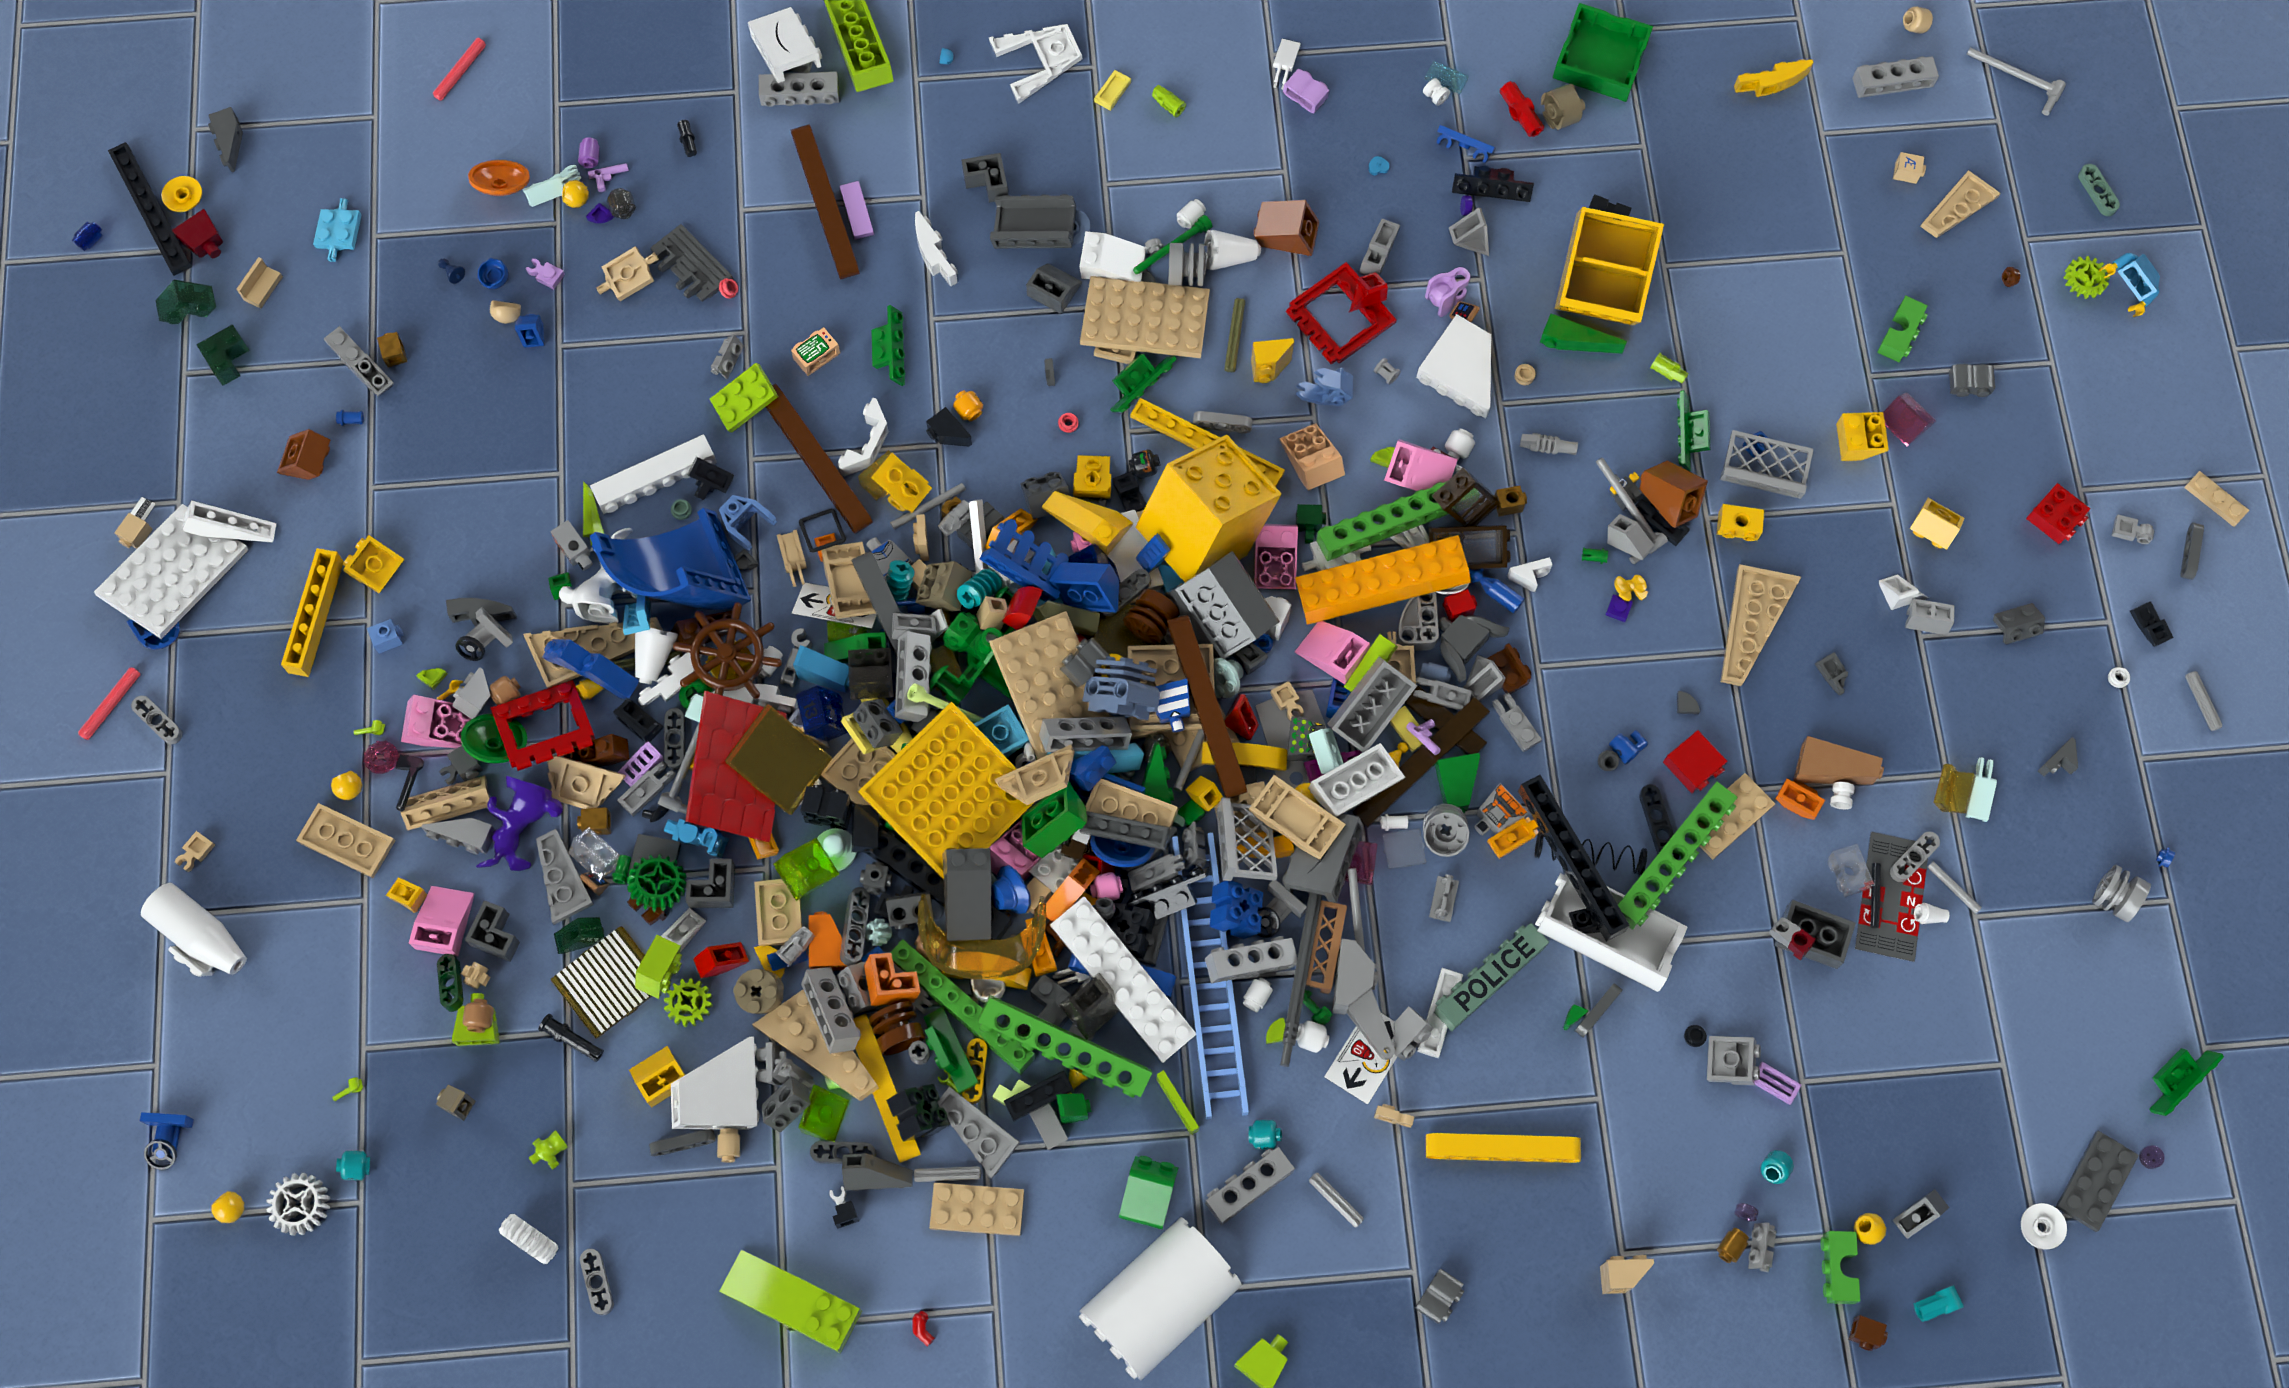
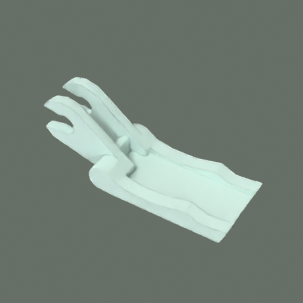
M570 165L560 174H555L548 180L522 189L529 201V205L533 207L562 196L565 183L570 180L579 181L581 179V176H578L580 175L578 169H575L577 166Z
M1981 757L1976 764V774L1973 777L1972 791L1965 817L1987 822L1997 780L1991 778L1993 760L1991 759L1986 763L1985 777L1982 776L1984 758Z

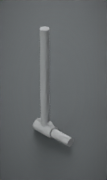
M1971 47L1967 55L2046 90L2048 100L2042 110L2044 115L2050 114L2055 102L2059 100L2066 86V83L2062 80H2056L2052 83L2046 82Z
M1604 458L1598 459L1596 461L1597 465L1633 518L1654 544V549L1650 552L1652 554L1668 542L1667 537L1663 533L1653 532ZM1634 556L1629 558L1634 565L1641 560Z
M698 723L670 792L662 793L657 803L675 812L687 813V805L682 804L678 793L695 755L700 723Z

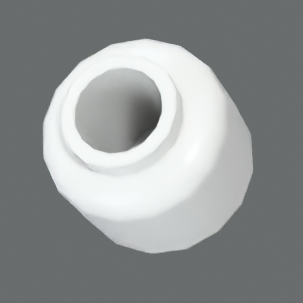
M1461 428L1452 431L1445 443L1448 455L1458 460L1459 458H1467L1475 445L1474 436Z
M1307 1020L1303 1024H1299L1296 1040L1300 1048L1317 1053L1322 1047L1326 1048L1329 1042V1035H1327V1029L1324 1025Z

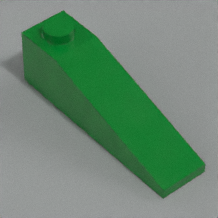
M1550 314L1540 343L1548 348H1556L1558 350L1622 354L1627 341Z

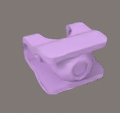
M1458 267L1448 273L1438 274L1428 281L1425 298L1431 300L1436 307H1439V317L1447 315L1457 302H1462L1465 299L1467 292L1465 287L1469 284L1470 273L1467 269ZM1457 275H1463L1465 277V280L1457 282L1455 280V277Z

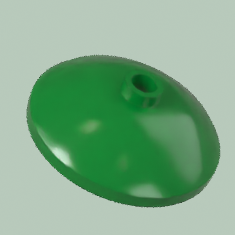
M493 714L477 716L465 724L461 733V743L464 750L470 756L486 763H504L509 761ZM513 719L512 722L508 723L509 728L512 729L518 746L516 748L521 749L527 745V733L525 728L517 720Z

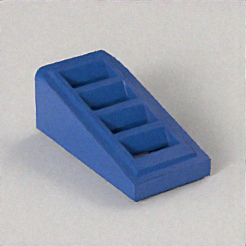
M1157 533L1139 552L1136 560L1144 570L1150 573L1161 565L1170 548Z
M1334 677L1326 711V717L1332 718L1343 704L1333 700L1344 702L1351 693L1346 688L1336 686V684H1345Z

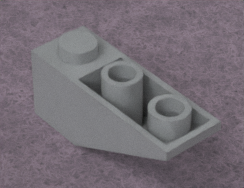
M474 818L423 824L421 827L427 833L426 836L436 841L441 838L446 840L448 845L456 848L461 845L466 847L468 852L476 855L479 852L487 853L492 842L493 831H495L491 824Z

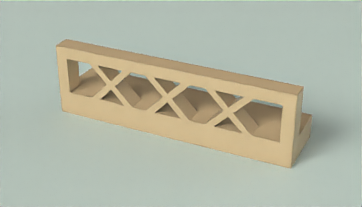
M486 776L409 797L405 810L400 811L407 830L422 827L423 824L435 823L487 808L490 794L487 789Z

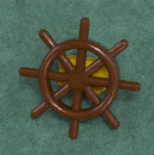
M739 602L733 606L731 619H719L710 623L702 611H696L695 617L703 628L697 633L692 644L673 643L674 650L690 653L694 672L680 680V685L686 687L695 680L700 679L704 684L715 689V694L722 696L724 691H733L745 687L754 699H758L760 692L752 681L759 675L763 665L774 667L782 665L781 659L764 656V648L760 639L774 629V624L769 622L755 631L751 626L739 620L742 605ZM728 630L726 643L723 642L717 632ZM737 631L747 636L743 640H735ZM710 637L717 648L705 647L703 645ZM752 643L754 645L755 655L751 654V652L747 648V646H749ZM700 654L709 656L708 660L705 661L706 664L703 666L701 665Z

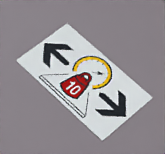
M810 583L803 584L791 613L867 628L873 627L877 616L876 614L836 619L829 587Z
M1381 1013L1394 1046L1395 1021ZM1356 1026L1324 1077L1368 1104L1397 1056L1394 1054L1389 1060L1381 1059ZM1384 1049V1052L1389 1053V1050Z

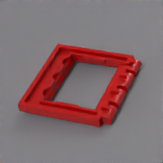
M1347 262L1289 302L1290 307L1286 310V313L1294 322L1300 320L1297 326L1307 337L1313 334L1309 340L1319 351L1326 348L1322 355L1330 364L1336 361L1340 364L1396 323V318L1382 302L1361 308L1359 310L1372 326L1359 332L1340 348L1305 306L1336 284L1351 301L1353 300L1359 276Z
M573 680L491 707L511 767H517L518 771L532 767L531 761L535 760L536 764H540L554 759L552 754L556 753L557 757H561L575 752L573 748L575 746L578 747V750L593 746L592 741L595 740V736ZM559 702L570 703L572 707L571 712L579 729L521 749L516 748L518 746L512 729L509 728V722H512L518 716L527 717L533 715V712L539 709L548 710Z

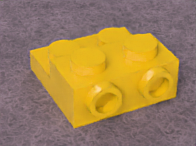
M368 535L366 539L361 538L355 546L357 549L356 553L353 556L349 554L342 564L345 566L343 571L380 594L403 563L404 558Z

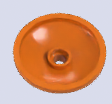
M491 160L474 166L469 171L468 179L472 187L484 194L507 196L519 192L527 186L530 175L527 168L519 163L507 160Z

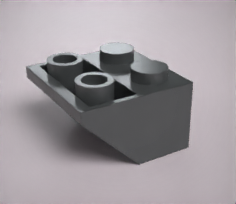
M1047 263L1037 268L1027 282V296L1062 314L1081 286L1082 281Z
M1049 472L1043 477H1031L1026 479L1025 482L1020 483L1029 513L1033 519L1050 515V513L1042 508V505L1054 491L1070 496L1068 486L1060 472Z

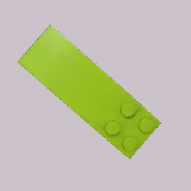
M824 0L856 92L894 82L890 62L866 1Z
M743 1250L740 1251L719 1291L840 1354L862 1313L860 1308Z

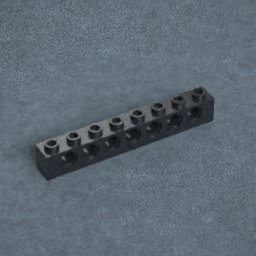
M1538 775L1522 783L1518 790L1519 795L1605 941L1607 942L1626 932L1630 926L1542 776Z
M878 823V843L887 841L888 845L885 848L874 849V852L864 853L877 862L884 863L890 871L920 892L930 891L931 899L945 907L944 880L913 848L910 849L906 846V842L898 835L893 837L887 833L888 829ZM898 853L906 855L903 860L898 861L894 859ZM915 865L923 867L919 873L913 872L912 868ZM938 877L941 880L937 885H931L929 883L930 879ZM991 901V915H993V919L991 920L990 941L997 945L1012 925L1011 915L1006 910H998L992 906L993 903Z

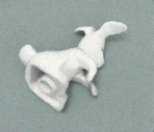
M624 528L614 533L611 538L625 539L633 530L631 528ZM602 565L601 569L594 576L584 581L576 589H571L570 586H563L559 591V597L562 602L572 604L576 615L585 620L606 624L619 622L617 610L614 609V602L611 600L612 595L626 593L630 594L633 598H637V594L617 584Z

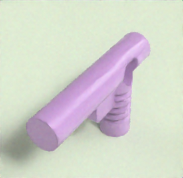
M627 163L588 171L589 179L596 178L598 191L604 192L606 190L604 181L612 180L611 174L629 171Z
M1430 719L1419 726L1412 722L1408 723L1406 729L1434 755H1437L1441 749L1430 739L1432 733L1429 731V729L1435 727L1434 721Z

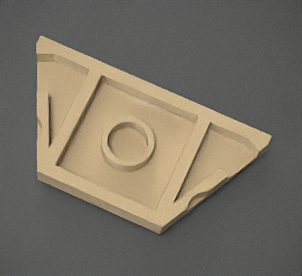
M1068 745L996 778L995 781L999 788L1024 804L1029 805L1067 787L1075 753L1072 745Z
M552 754L554 759L547 761L549 769L548 778L552 785V798L583 809L599 808L626 777V775L566 757H557L555 754Z

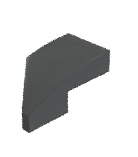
M1833 652L1814 664L1832 689L1838 695H1842L1845 690L1843 688L1848 671L1845 670L1836 653Z

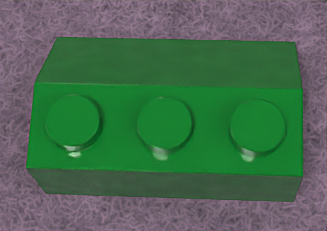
M1068 782L1066 788L1044 797L1022 815L1023 847L1040 858L1053 852L1057 846L1067 841L1071 835L1082 829L1087 823L1086 807L1070 782Z

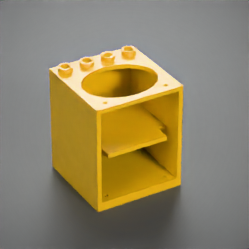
M1582 207L1576 214L1554 309L1633 326L1641 323L1664 224Z
M1225 435L1167 463L1135 528L1148 542L1157 533L1170 548L1164 560L1186 582L1231 551L1234 552L1238 560L1246 557L1282 493L1228 435Z

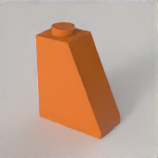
M1082 858L1040 911L1049 920L1055 921L1074 905L1100 871Z
M815 912L814 915H808L809 930L815 935L809 944V968L831 967L833 971L844 970L847 965L840 959L842 937L831 914Z

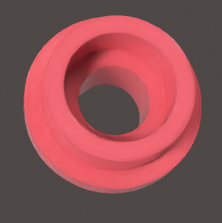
M725 278L720 281L719 290L725 298L730 299L735 297L738 292V285L735 280Z
M1065 413L1058 420L1059 428L1066 433L1074 432L1079 425L1078 418L1072 413ZM1066 422H1071L1072 425L1067 426V425H1065V423H1066Z

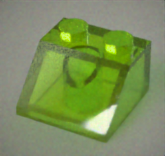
M817 838L784 854L773 864L796 901L814 892L839 875L838 870Z

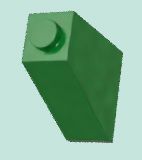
M1479 753L1437 760L1435 769L1443 804H1452L1460 808L1463 813L1468 810L1480 760Z

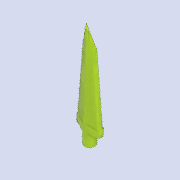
M583 481V537H590L595 532L604 534L593 492Z

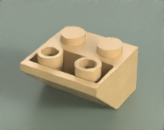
M1636 1255L1629 1260H1624V1256L1610 1257L1600 1266L1602 1294L1626 1293L1634 1288L1653 1266L1654 1259H1647V1255Z

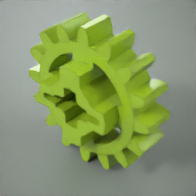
M2080 256L2076 261L2072 260L2066 268V274L2063 278L2068 281L2065 286H2071L2070 292L2076 291L2077 297L2084 294L2085 299L2089 295L2095 298L2097 294L2101 295L2109 285L2108 280L2110 277L2103 278L2107 276V271L2103 269L2099 272L2104 263H2096L2097 258L2091 261L2089 256H2086L2084 260Z
M692 978L689 979L688 983L681 979V985L679 986L673 983L674 990L666 991L670 997L664 998V1002L669 1004L664 1007V1010L670 1012L668 1014L670 1020L675 1018L674 1022L676 1025L682 1021L684 1027L688 1026V1022L696 1026V1020L698 1019L703 1023L704 1019L702 1016H709L710 1013L707 1008L713 1007V1004L708 1001L713 998L710 993H707L708 987H702L701 981H697L694 984ZM686 989H694L692 992L684 991ZM678 995V1001L674 1005L675 998ZM683 997L691 1001L693 1009L685 1003ZM703 999L702 1006L699 1010V1002H701ZM685 1013H686V1014H692V1016H683V1015H684Z

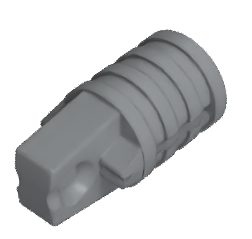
M962 500L941 521L938 527L945 535L948 536L961 528L971 518L969 503Z
M803 926L781 946L776 954L791 966L801 953L806 950L815 935L807 927Z

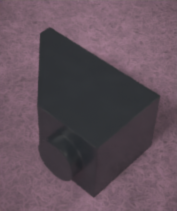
M946 407L926 421V432L932 440L936 439L940 444L966 447L972 445L971 435Z

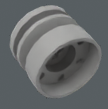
M1170 243L1168 285L1182 286L1183 278L1188 277L1189 286H1193V277H1198L1197 286H1203L1207 262L1204 244H1199L1198 253H1194V244L1191 243L1189 253L1184 252L1183 243Z
M1440 804L1431 808L1423 819V837L1426 846L1431 852L1445 857L1457 855L1465 849L1469 841L1470 832L1466 815L1462 810L1452 804ZM1442 825L1449 826V830L1446 831L1442 828Z
M2115 864L2100 880L2092 903L2097 906L2103 903L2102 909L2106 911L2115 904L2113 915L2128 923L2146 900L2151 884L2138 876L2128 882L2130 872L2127 870L2122 872V867Z

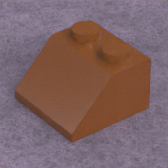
M310 429L289 436L277 473L306 480L320 476L324 468L322 465L324 458L330 451V447H328L330 439Z

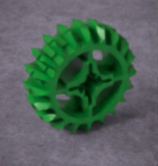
M650 854L649 860L642 857L640 863L635 862L634 869L629 870L627 890L631 893V899H636L637 906L644 903L645 910L651 906L655 912L657 907L664 911L666 905L672 909L674 902H680L681 897L685 895L684 889H686L687 882L685 880L687 876L686 873H683V867L677 866V860L670 862L669 855L662 859L661 854L657 858ZM659 877V879H658L659 884H658V887H657V889H656V888H655V885H656L655 882H656V878Z

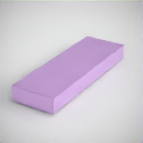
M859 181L840 185V191L854 239L874 235Z

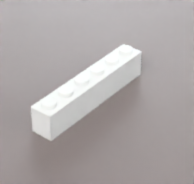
M703 434L594 483L590 487L603 514L607 512L612 513L618 507L632 504L638 498L645 495H652L660 488L672 486L680 479L690 478L687 474L696 456L713 465L717 462Z

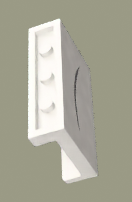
M791 7L748 22L751 38L777 83L785 81L783 71L814 61L817 68L821 67V51L819 47L815 48L813 37L809 36L805 24L802 25L799 14H795Z

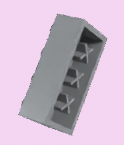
M1378 657L1327 725L1360 751L1365 752L1375 742L1417 685L1381 657Z

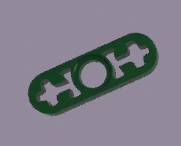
M444 954L437 961L440 1003L447 1011L454 1012L463 1005L464 1001L460 961L453 954ZM455 978L453 984L446 987L447 981Z

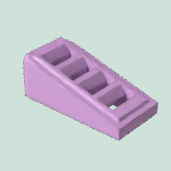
M647 741L617 773L626 775L624 781L631 787L647 771H651L664 759ZM648 753L653 756L651 760L647 757ZM642 758L646 761V766L640 762ZM635 764L641 769L639 773L633 768ZM630 770L635 775V778L632 779L626 772Z

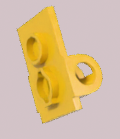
M890 453L871 477L890 494L887 499L892 506L900 511L908 510L910 513H913L932 489L926 479L914 469L911 470L893 453Z
M1077 456L1073 497L1111 499L1110 456Z

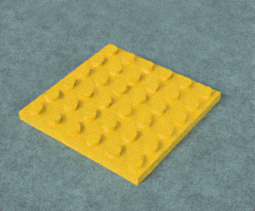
M953 702L949 703L858 791L943 880L942 854L946 849L989 848L1035 803L1026 805L998 787L995 779L1017 768Z

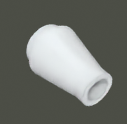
M1922 903L1915 907L1914 918L1921 924L1947 923L1949 911Z

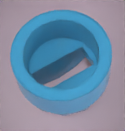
M942 48L939 63H952L954 58L953 52Z

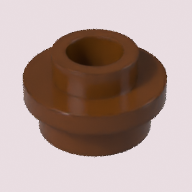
M2007 267L2004 270L2002 281L2006 287H2013L2019 283L2020 272L2018 269Z

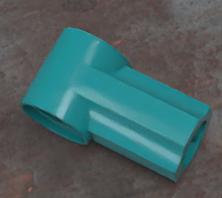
M1954 1285L1935 1292L1933 1296L1913 1303L1915 1313L1922 1322L1964 1307Z

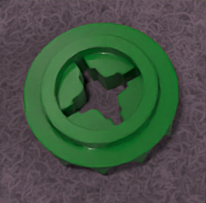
M697 679L688 686L681 687L679 700L682 706L687 709L694 695L693 689L698 694L702 693L701 696H704V691L713 692L712 688L704 684L700 679Z

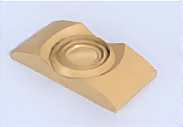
M863 542L835 545L821 550L836 619L876 614L851 559L865 554Z
M1273 775L1249 808V811L1268 827L1281 833L1298 848L1320 860L1346 825L1275 775Z

